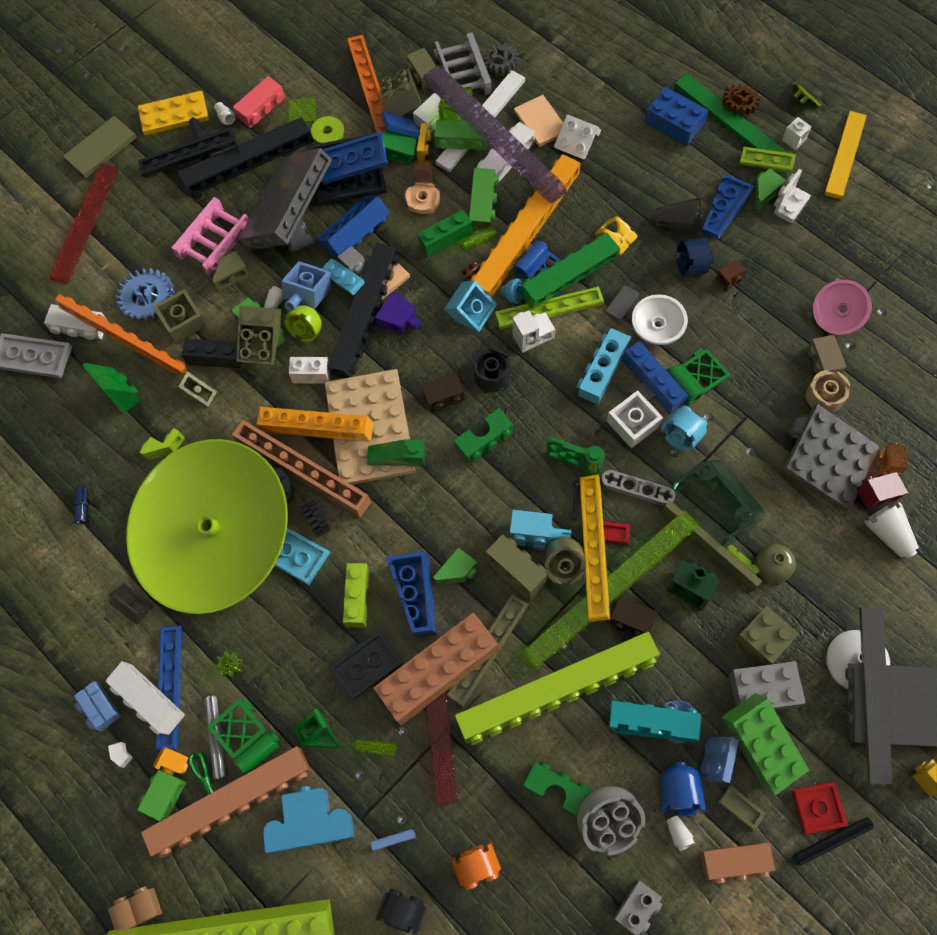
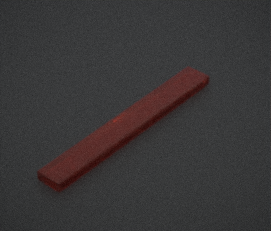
M100 164L50 274L51 280L68 284L118 172L116 166Z

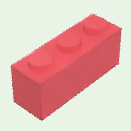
M269 76L266 77L233 106L236 118L251 128L278 103L282 102L285 98L283 88Z

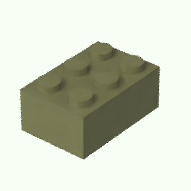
M502 534L486 550V562L530 602L546 586L547 571L541 564L538 563L536 565L531 560L532 557L525 550H519L512 538H506Z

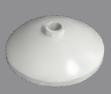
M651 295L642 299L635 306L632 313V326L636 334L644 341L654 345H667L677 341L684 334L688 323L687 313L681 303L666 295Z
M850 630L839 634L831 641L827 649L826 663L833 679L845 689H848V681L845 678V669L848 668V663L862 664L860 660V630ZM885 648L886 665H890V658Z

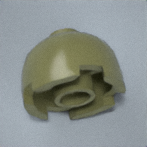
M775 543L761 548L756 554L753 564L758 567V574L763 578V581L773 585L782 584L793 575L796 560L789 548Z

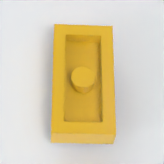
M421 123L417 146L418 161H424L426 155H429L428 141H431V131L428 129V123Z

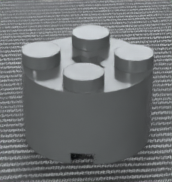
M302 218L287 244L291 253L314 244Z

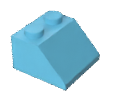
M475 280L464 281L460 284L444 310L456 322L476 332H480L496 308L497 303Z

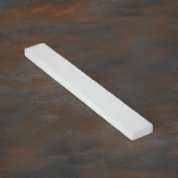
M511 70V73L505 77L470 121L487 122L488 127L523 85L525 77ZM446 148L436 160V165L450 173L469 149Z

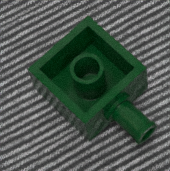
M683 560L666 591L703 610L720 580L716 578L714 573L706 571L704 567H698L694 562Z

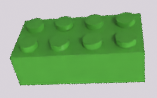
M755 693L722 716L733 738L739 740V748L762 787L776 796L810 771L768 698Z

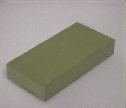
M732 785L728 786L717 802L752 831H755L767 814Z

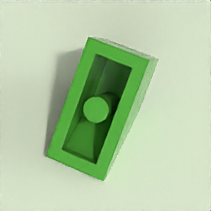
M771 168L765 173L761 172L756 178L754 195L755 209L757 211L777 196L786 182Z
M458 548L433 577L434 583L443 585L466 582L468 578L472 579L478 571L477 562Z

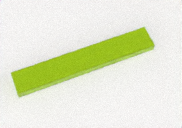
M598 286L553 297L533 310L528 304L495 311V317L499 330L513 327V317L520 312L530 311L532 316L546 312L548 318L604 305V300Z

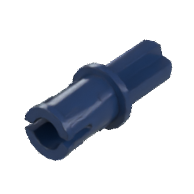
M79 485L75 488V502L73 503V523L85 524L87 522L86 511L89 504L87 503L86 486Z

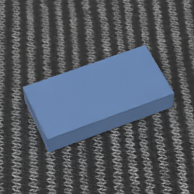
M410 829L372 841V851L416 839L415 831Z

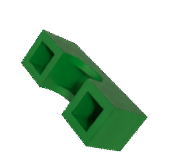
M500 408L484 418V425L489 431L487 435L477 437L470 430H467L454 440L456 450L468 464L479 460L484 452L493 450L498 442L502 439L506 440L512 435L513 424Z
M535 762L523 788L542 798L549 787H559L565 795V801L561 809L577 817L581 803L590 794V788L582 783L576 785L570 782L571 778L562 772H559L557 775L551 771L552 767L544 762H540V764Z

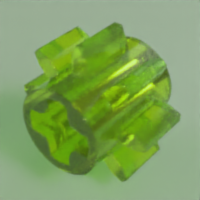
M224 651L223 656H217L219 664L215 665V667L222 669L220 671L222 676L228 673L229 676L233 677L235 671H240L238 667L242 660L235 659L237 653L233 652L229 655L227 651ZM229 660L232 661L231 663H229V667L227 668L225 665L228 664Z

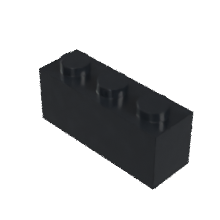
M184 340L181 355L187 365L241 369L242 362H237L238 342Z

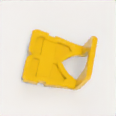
M618 216L608 219L594 233L595 236L608 233L620 247L618 255L623 254L629 245L637 239V234L634 230L632 231L631 227ZM615 221L617 233L611 232L605 227Z

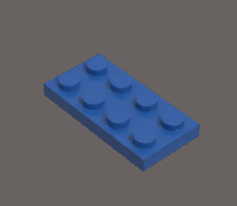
M381 131L323 149L332 161L321 182L325 185L387 166L384 138Z

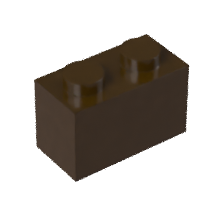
M457 373L421 385L422 393L430 412L442 410L445 406L451 404L457 405L462 400H465L464 390Z
M619 596L609 623L613 624L612 626L615 629L624 631V629L632 632L631 634L634 637H637L648 631L649 633L651 632L658 612Z

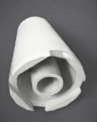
M897 501L893 503L894 507L891 509L888 506L871 515L868 518L869 520H865L864 523L900 558L905 557L908 559L917 554L918 544L903 506Z

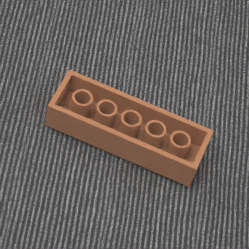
M473 612L380 682L374 689L396 721L402 726L453 687V685L500 651V647Z

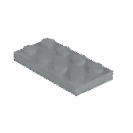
M1 333L0 369L62 378L72 346L70 343Z

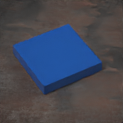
M382 111L381 118L388 131L416 139L419 138L420 132L413 119Z

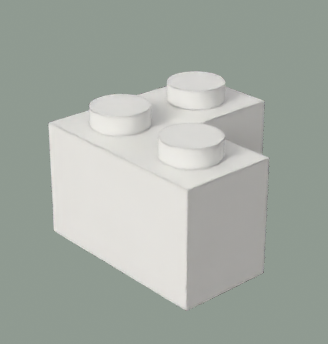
M530 311L520 312L513 317L512 336L523 353L554 339L555 328L546 312L532 316Z

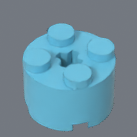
M682 406V408L676 409L661 426V432H665L667 435L665 439L671 446L680 451L688 449L687 452H690L706 434L708 423L704 418L692 412L688 406Z

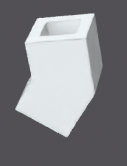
M120 742L108 746L110 759L119 767L125 768L133 758L127 753L126 744Z

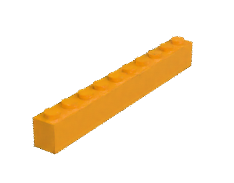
M562 154L559 160H555L552 170L545 174L542 184L537 185L534 195L528 198L524 209H520L516 220L510 223L506 234L500 237L496 248H492L489 258L480 265L479 272L472 276L470 281L475 280L491 298L579 175L580 162Z

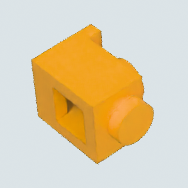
M162 746L153 767L159 769L160 766H163L162 771L174 775L175 772L184 774L189 765V762H187L188 757Z

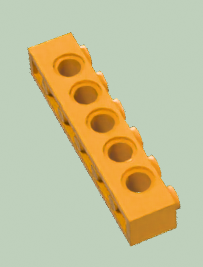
M260 407L256 423L266 433L365 442L371 441L374 426L370 418L363 415Z

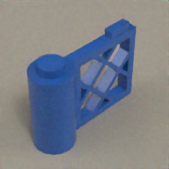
M535 241L513 269L521 278L532 279L541 270L546 271L549 269L546 268L545 263L548 259H551L553 262H560L562 260L548 251L546 243Z

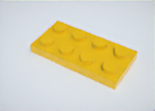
M203 91L138 106L142 130L145 136L188 126V121L192 117L197 118L199 123L209 121Z

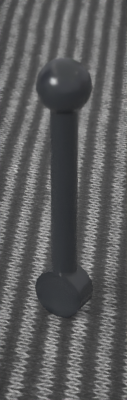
M579 481L573 483L575 487L574 509L571 514L573 520L579 518L577 513Z

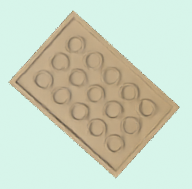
M394 369L325 382L329 413L368 416L374 424L370 442L333 439L339 478L353 485L416 473L415 466L367 465L368 446L410 439L398 370Z

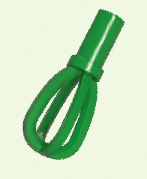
M200 752L192 754L188 760L190 768L200 783H202L206 795L215 792L210 782L206 757ZM197 756L201 761L204 776L200 774L195 764L194 758Z

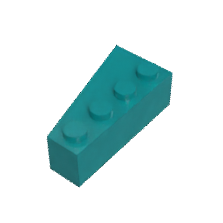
M612 701L610 728L614 733L700 743L702 716L700 713H697V710L684 709V711H679L674 707L668 706L659 708L649 704L639 705L629 702Z

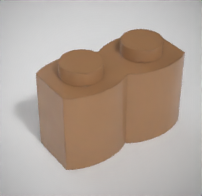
M145 886L134 891V896L129 899L124 896L113 901L114 906L110 907L108 911L114 930H127L137 927L163 914L154 888L147 889Z

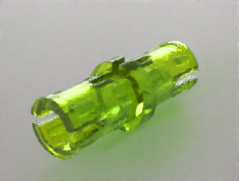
M491 226L480 232L475 231L473 235L460 240L464 250L469 247L477 244L481 245L484 241L497 237V233L494 227Z

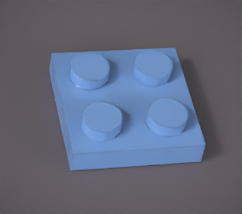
M708 737L704 747V759L700 766L702 780L706 782L730 783L739 742L738 739L733 737Z

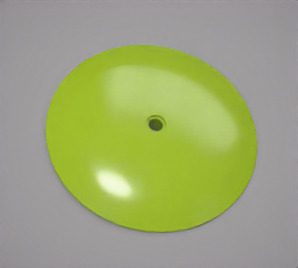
M209 439L194 442L179 448L164 458L153 468L141 484L133 500L127 522L126 543L129 561L137 580L144 590L160 604L170 609L190 614H205L224 610L253 593L275 566L285 541L288 510L286 496L280 479L273 467L259 453L248 446L230 440Z

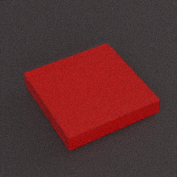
M835 782L791 790L804 835L848 826Z

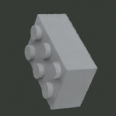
M796 661L735 669L729 673L735 706H738L755 693L768 698L774 710L797 708L806 704Z

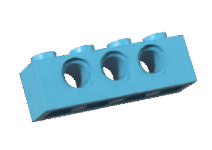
M610 328L608 334L604 333L600 342L602 344L600 349L596 348L592 357L594 358L592 364L588 363L585 369L586 376L584 379L580 378L578 382V396L597 405L599 404L624 356L625 350L629 346L631 336ZM607 349H612L614 352H609ZM599 364H605L606 367H601ZM591 379H597L599 382H593Z

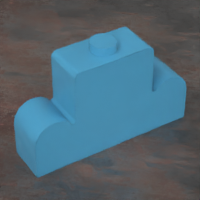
M310 786L298 788L296 793L283 795L284 823L281 821H271L265 826L263 833L265 853L269 854L355 838L351 814L343 809H335L330 813L327 790L323 788L311 790Z

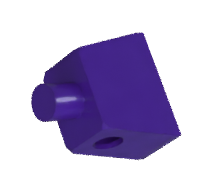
M394 291L375 316L378 327L401 335L405 334L409 327L417 331L421 326V321L416 319L415 307Z

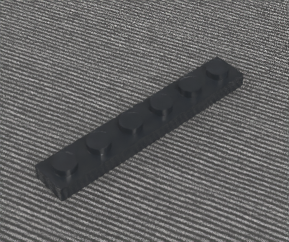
M230 127L138 160L140 173L145 178L237 145L235 132Z

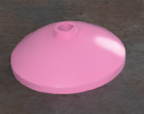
M836 280L825 285L818 292L813 303V314L818 325L826 332L834 335H847L859 330L867 322L871 313L872 303L867 290L859 283L852 280ZM841 307H847L845 312H840Z

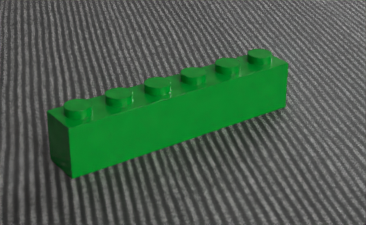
M608 233L603 236H597L592 243L584 244L575 253H569L564 260L556 261L546 271L541 270L536 277L526 279L522 283L520 294L533 310L616 259L620 247Z

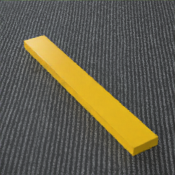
M599 474L580 477L588 620L590 622L610 620L601 485Z

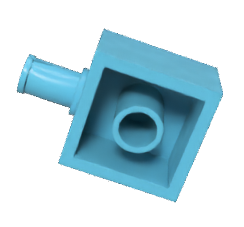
M513 510L510 538L516 542L517 548L530 546L535 550H545L552 540L559 539L562 536L570 538L571 529L553 528V514Z

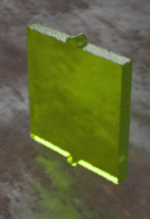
M316 97L289 99V122L302 117L306 124L314 123L317 120Z

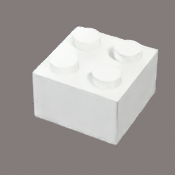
M638 390L612 409L607 417L609 425L631 449L658 429L663 420L659 412Z

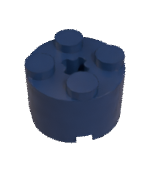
M707 237L678 242L676 253L679 252V258H676L681 275L688 277L709 272L710 264L714 262V255L710 252Z

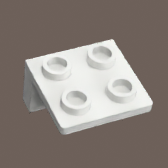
M567 114L554 147L584 160L595 135L599 136L601 129L598 126Z
M801 169L796 174H791L787 181L788 185L781 188L778 194L779 197L774 204L776 207L774 214L791 224L811 196L796 188L802 173Z

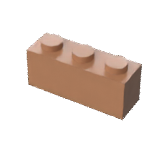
M770 843L700 852L705 880H712V884L724 883L727 877H734V881L746 880L749 874H756V878L770 876L769 872L775 871Z

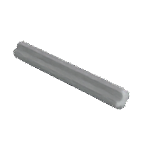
M207 696L204 699L207 726L219 717L216 696ZM219 723L214 728L219 734H221ZM208 729L214 779H222L226 777L223 746Z

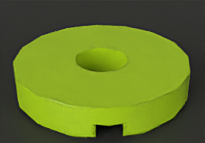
M327 116L317 119L311 128L312 138L316 144L342 140L344 137V125L336 117ZM326 130H331V131H332V132L329 133V134H325V133H324Z

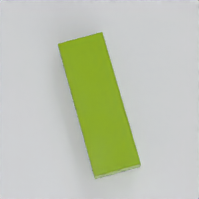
M743 147L740 165L761 169L771 168L775 171L792 173L796 154Z

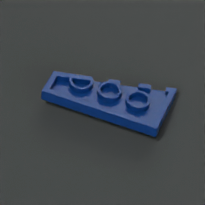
M723 174L721 184L712 203V208L705 221L703 233L718 240L754 192L755 186Z

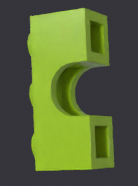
M347 563L343 623L346 628H366V590L369 589L370 573L367 563Z

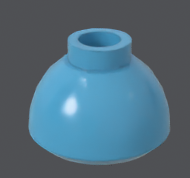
M520 279L510 280L505 286H502L501 295L513 304L521 303L523 300L520 294L522 281Z

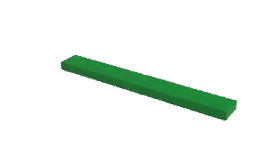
M688 74L675 83L674 87L693 102L708 109L709 115L751 148L787 153V151L739 114L734 115V111L729 113V108H724L725 104Z

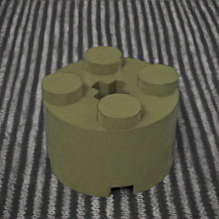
M562 536L547 546L544 552L545 569L547 576L553 582L573 584L582 578L586 563L584 551L578 542Z

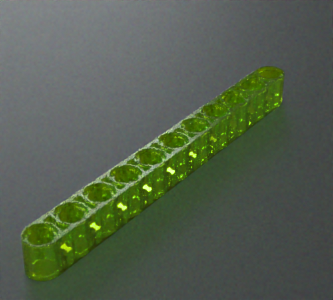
M685 510L607 577L609 606L697 529L699 524ZM587 595L521 653L534 670L543 665L590 623L588 620Z

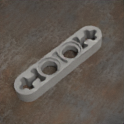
M614 470L605 471L601 478V484L606 489L654 504L665 506L669 501L673 503L676 494L669 487ZM609 476L613 477L611 483H607ZM619 478L622 479L620 487L617 486ZM630 481L634 484V488L627 490L624 488L623 483ZM650 487L653 493L649 496L645 495L642 492V488ZM659 490V495L655 498L656 491ZM665 493L669 494V498L667 501L663 500Z

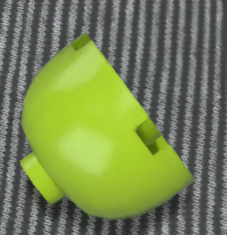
M297 306L296 309L289 311L285 316L284 324L287 330L294 337L296 335L303 337L301 339L303 342L313 341L321 330V318L317 311L309 306Z

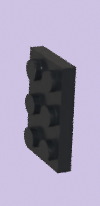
M379 630L329 667L354 701L403 665V662Z

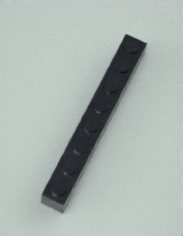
M300 117L197 164L184 168L178 173L190 197L312 143V136L303 118Z
M380 243L375 244L362 277L365 283L356 292L327 367L331 375L350 378L353 374H356L358 360L364 354V344L370 338L369 331L371 327H374L376 313L382 307V295L386 296L387 282L393 278L394 271L392 269L394 265L397 266L399 263L396 247Z

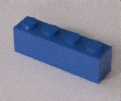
M640 341L625 350L623 362L642 383L645 382L656 394L655 398L669 414H672L676 409L685 404L688 394Z

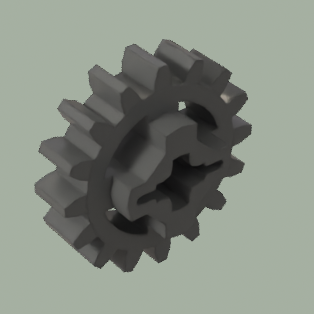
M498 43L496 47L492 45V49L487 48L483 61L490 73L495 71L496 75L499 72L504 75L505 71L511 73L510 69H516L515 65H518L519 54L516 48L513 49L512 45L507 46L504 43L501 46Z

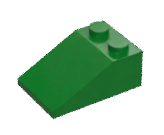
M89 363L82 365L122 414L141 401L137 396L139 391L133 384L129 386L126 383L129 380L122 372L118 374L114 368Z

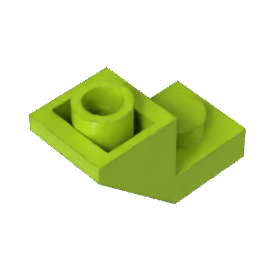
M173 428L165 436L163 443L150 437L142 445L140 453L148 461L168 456L179 448L185 438L180 431Z

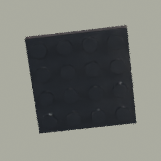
M364 136L309 145V149L321 148L323 150ZM382 167L325 185L320 182L316 189L319 205L387 193Z

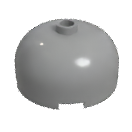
M606 786L594 790L583 800L577 814V825L584 842L593 852L598 851L606 853V855H615L626 851L638 841L636 837L641 828L645 827V814L638 801L627 790L616 786Z

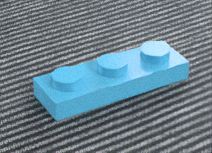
M332 258L322 268L331 272L332 282L352 295L365 283L361 277Z

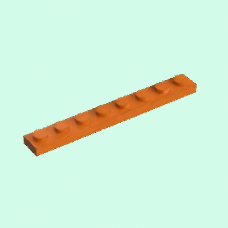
M359 35L347 38L376 133L380 131L382 133L384 129L387 130L381 118L382 111H386L382 103L380 86L364 37Z
M59 294L56 297L55 301L63 311L175 375L187 371L186 365L181 360L172 359L165 351H158L151 343L139 340L132 332L127 333L123 331L118 324L109 323L105 317L100 314L95 315L88 307L76 304L68 296L64 297Z

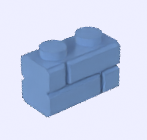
M98 682L90 683L85 689L74 695L77 701L75 707L81 714L84 713L88 719L85 722L91 730L104 731L122 716L102 685Z

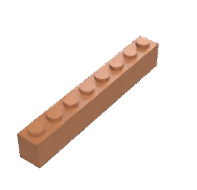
M242 420L232 433L236 442L250 447L273 466L282 469L288 475L361 518L370 505L371 501L368 494L248 422Z
M298 746L142 831L141 834L150 856L163 858L171 854V849L178 845L183 847L192 842V837L196 835L203 836L211 831L210 827L217 823L219 826L230 821V816L235 813L240 815L250 809L249 806L257 802L260 804L268 800L271 793L275 791L280 793L289 787V783L293 781L297 783L307 778V773L311 772V769L301 748Z

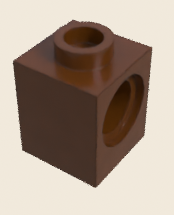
M432 160L415 161V182H433Z

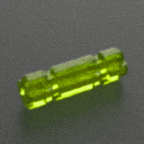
M358 739L355 745V750L359 752L386 753L393 756L396 754L397 749L395 743L385 744V742L370 740L366 742Z

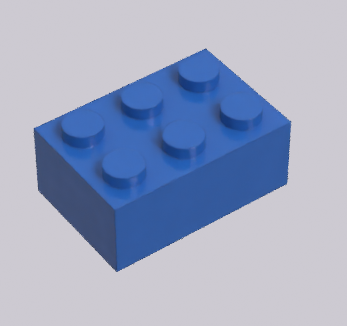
M664 87L647 108L644 123L688 146L704 126L709 110Z

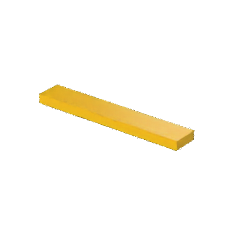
M853 111L849 112L824 195L842 199L867 115Z

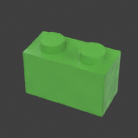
M158 770L150 779V787L147 793H144L139 800L140 806L138 811L158 821L168 818L187 782L162 770Z

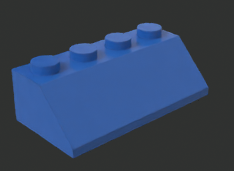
M378 196L363 197L316 238L315 242L330 255L337 257L351 246L359 245L362 242L361 239L365 235L371 234L377 224H382L390 212Z

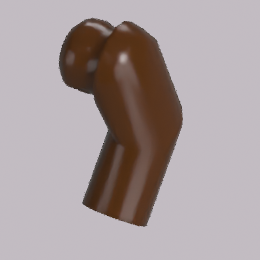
M472 261V264H469L470 270L462 269L461 276L471 279L474 274L479 272L480 265L476 261Z

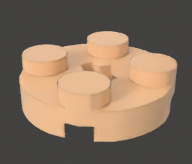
M416 182V185L410 186L405 194L408 209L418 214L434 213L440 203V192L435 188V185L431 182ZM422 195H425L426 199L421 200L419 198H421Z

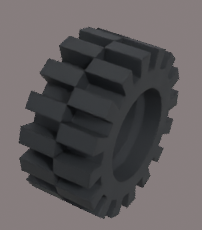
M314 500L300 507L317 538L331 530Z

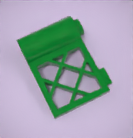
M700 348L692 354L693 357L682 365H672L666 370L688 394L686 402L689 405L695 403L701 396L731 376L707 348L705 350ZM706 356L710 361V365L700 363V358ZM686 367H697L696 373H690ZM700 368L709 369V376L701 375ZM713 370L719 371L723 376L721 378L713 377ZM699 379L708 380L709 385L703 388L699 383Z
M550 436L547 441L546 456L580 467L586 476L601 473L605 456L602 448L591 446L585 449Z
M238 699L207 728L246 775L280 747L278 744L280 738L274 731L269 733L251 712L254 708L247 699L244 701ZM240 705L245 711L244 720H232L233 711ZM247 715L252 719V721L247 720ZM220 722H229L227 735L219 734L214 727ZM232 722L243 723L242 735H231ZM247 723H255L260 729L254 736H245ZM230 737L242 738L241 747L236 752H233L229 747Z

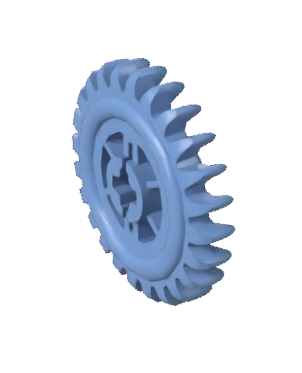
M143 268L141 275L138 270H135V277L129 273L131 280L123 278L126 284L119 283L122 290L116 289V292L120 295L115 296L116 304L120 312L124 313L126 317H130L131 320L137 319V321H141L144 318L145 321H148L149 317L152 320L155 319V315L158 314L153 306L175 293L170 278L166 277L164 273L160 274L159 270H156L154 274V271L150 268L147 274ZM155 289L158 290V295L153 293Z

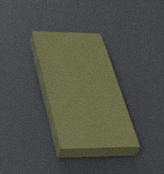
M113 116L63 157L81 175L87 178L135 140L137 136L119 119Z

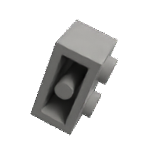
M637 880L613 919L632 934L644 935L650 926L649 918L652 914L656 916L662 907V903H660L662 897L640 880Z

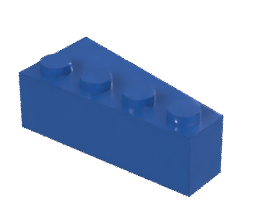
M425 551L386 557L412 633L417 638L437 635L429 556Z

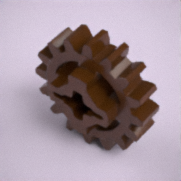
M733 84L732 87H727V90L724 92L722 103L725 104L724 108H729V113L734 111V115L740 114L743 117L746 113V115L750 116L758 108L760 97L757 96L758 92H753L754 88L748 89V85L744 87L739 84L736 87Z

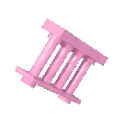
M213 197L172 246L174 254L180 260L189 255L203 263L202 266L208 276L217 269L220 259L225 257L238 242V238L248 221L246 214L237 219L224 212L220 200ZM218 217H221L235 226L230 232H227L213 224V222ZM207 230H211L224 239L217 245L203 237V234ZM199 242L212 249L213 252L206 258L192 250L193 246Z

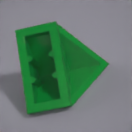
M314 709L293 729L302 748L322 747L341 749L324 716L318 709Z

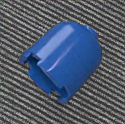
M686 762L673 763V766L665 769L661 775V810L663 814L668 815V811H675V816L697 815V810H700L701 813L706 812L701 774L697 769L687 766Z

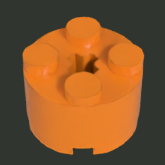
M491 842L487 843L488 848H484L482 844L461 853L459 860H456L455 857L451 859L458 882L461 887H465V890L478 886V881L486 879V882L499 877L498 871L501 870Z

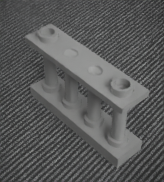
M473 32L466 34L467 41L464 44L441 49L439 42H435L434 57L435 60L438 59L448 86L447 93L449 97H452L453 103H457V93L476 88L483 89L485 95L492 94L491 80ZM465 50L470 53L469 56L447 62L444 59L445 55ZM467 63L474 64L472 69L450 74L448 68ZM473 75L479 77L478 81L456 87L453 84L454 80Z

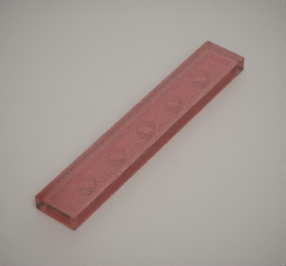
M444 692L426 706L436 804L458 802L446 692Z

